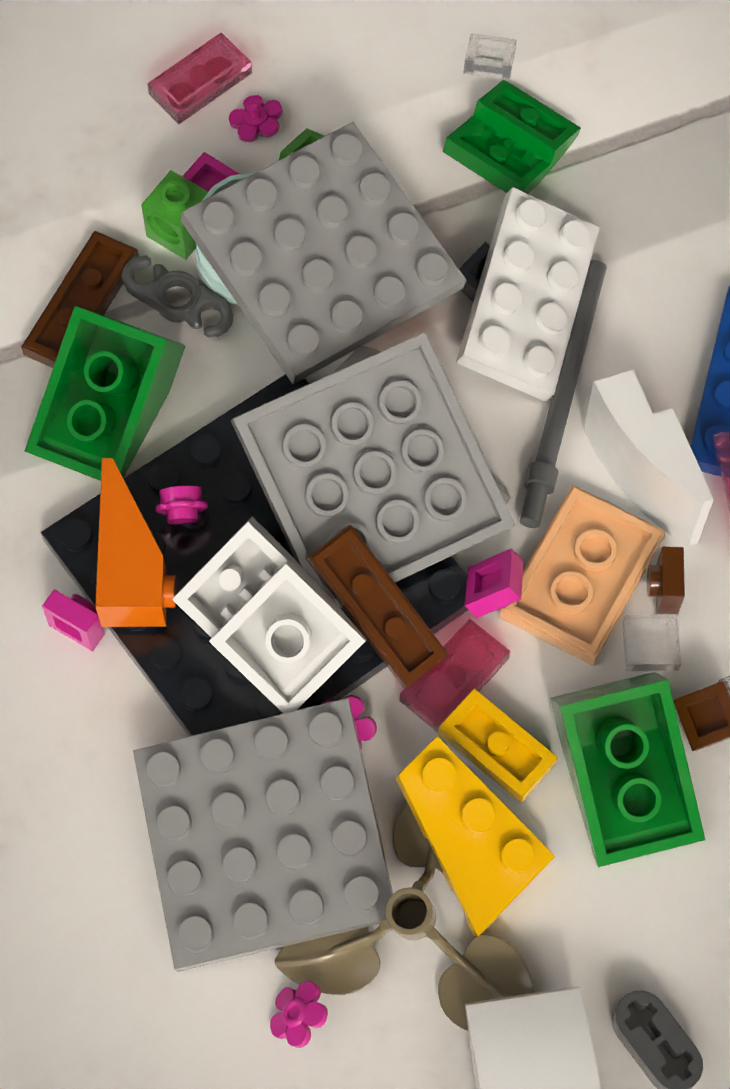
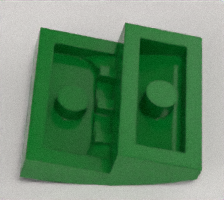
M503 79L477 101L473 116L446 137L442 152L505 193H508L514 187L529 194L569 149L579 135L581 127Z

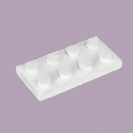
M512 187L504 196L456 363L544 402L549 400L556 390L599 227Z

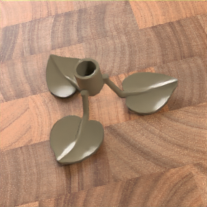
M408 803L398 816L394 826L393 846L398 859L403 864L409 867H425V870L419 880L413 883L412 888L400 889L389 898L386 905V919L381 920L379 926L372 932H369L368 926L285 946L278 953L274 961L276 967L284 975L299 985L304 981H311L320 987L321 993L345 995L363 989L378 975L381 963L380 957L371 943L379 941L391 930H394L399 936L407 940H419L427 936L455 963L441 975L438 984V995L445 1015L454 1024L467 1031L468 1025L464 1003L534 993L532 979L524 960L508 942L498 937L480 935L468 944L464 954L461 955L434 928L436 911L424 890L434 877L435 869L443 872V869L428 839L424 837Z

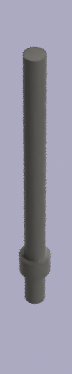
M598 260L590 261L536 460L529 464L524 486L527 489V494L519 522L528 528H538L540 526L547 496L554 492L559 471L555 465L607 269L606 264Z

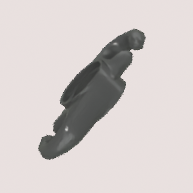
M137 256L128 261L124 266L121 279L128 293L158 311L163 318L172 322L185 321L193 329H200L202 327L201 313L213 309L220 312L221 319L218 324L205 327L204 335L208 338L219 337L231 327L234 314L227 300L197 282L192 275L183 271L169 272L162 264H155L153 266L154 280L142 284L135 281L134 274L139 268L151 266V258L148 256ZM176 286L184 287L191 293L192 297L187 304L174 307L167 304L163 299L168 289Z

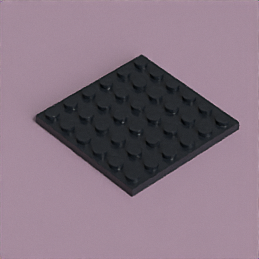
M283 375L123 478L163 554L167 575H176L177 593L251 517L263 526L294 558L231 420L308 385L309 382L305 378L292 384L287 375ZM176 486L201 487L202 499L208 503V508L198 513L199 521L169 524L167 523L166 515L155 510V507L160 505L159 491ZM100 494L41 531L43 541L86 599L95 606ZM452 556L395 582L433 634L468 611L465 607L468 575ZM177 604L176 608H167L166 627H108L189 737L284 714L209 642L211 637ZM340 608L345 613V615L351 620V618L348 616L343 608ZM366 639L297 710L321 705L327 699H334L335 701L342 699L387 667Z

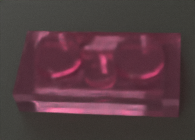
M221 32L148 82V92L179 125L252 74V63Z
M470 618L443 646L449 655L400 693L399 701L437 733L439 726L473 689L479 692L510 657V650Z

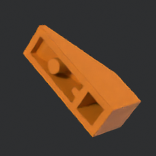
M102 458L96 610L101 627H166L167 608H176V603L172 600L177 594L176 575H167L163 554L113 458Z

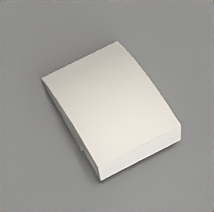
M634 369L595 380L590 396L584 431L596 455L624 494L648 518L687 546L698 543L714 498L674 409L670 408L653 413Z
M253 517L232 536L172 599L211 637L209 642L283 713L296 711L366 641L362 633L320 585Z
M579 986L464 1003L477 1089H601L592 1038Z

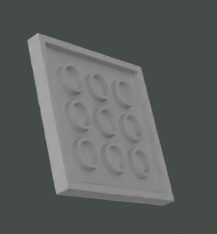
M354 122L341 127L184 210L181 215L182 224L292 384L301 381L354 351L359 346L370 342L462 290L466 282L464 275Z
M426 332L231 420L295 560L320 585L339 608H342V606L305 558L349 525H352L394 582L515 526L513 518Z
M348 698L133 750L174 970L180 972L373 926L386 919V905L389 898L393 895V890L352 707Z

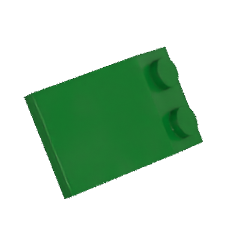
M74 306L24 452L100 481L102 458H113L124 478L170 392L186 345L97 312Z
M652 672L550 698L562 750L598 867L705 840L667 678Z

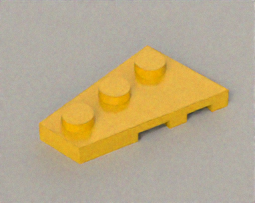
M437 736L395 778L424 837L428 839L443 869L442 874L450 890L454 891L466 916L465 920L473 936L479 937L555 856Z

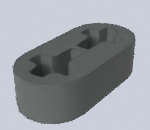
M633 991L626 994L618 1002L612 1017L613 1029L617 1037L657 1089H692L701 1078L703 1071V1059L697 1047L657 996L647 991ZM633 1006L638 1012L647 1008L652 1012L653 1016L648 1026L656 1036L655 1040L652 1041L642 1027L639 1026L631 1030L627 1026L626 1022L631 1015L628 1007ZM660 1045L665 1048L672 1058L677 1059L683 1055L687 1059L689 1064L684 1069L686 1080L682 1081L677 1075L667 1078L663 1074L662 1069L667 1061L658 1049Z

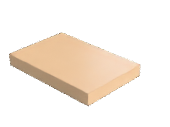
M572 485L523 570L521 600L501 608L499 618L593 666L664 539L666 531Z

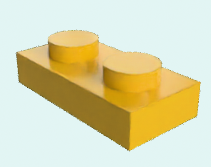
M476 689L469 693L438 729V734L520 803L528 797L557 764L558 757Z

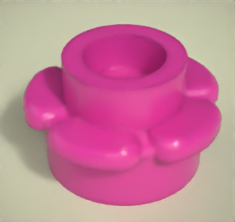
M176 486L159 491L160 505H157L155 510L166 515L167 523L187 524L199 521L198 513L207 509L208 503L202 499L201 487Z

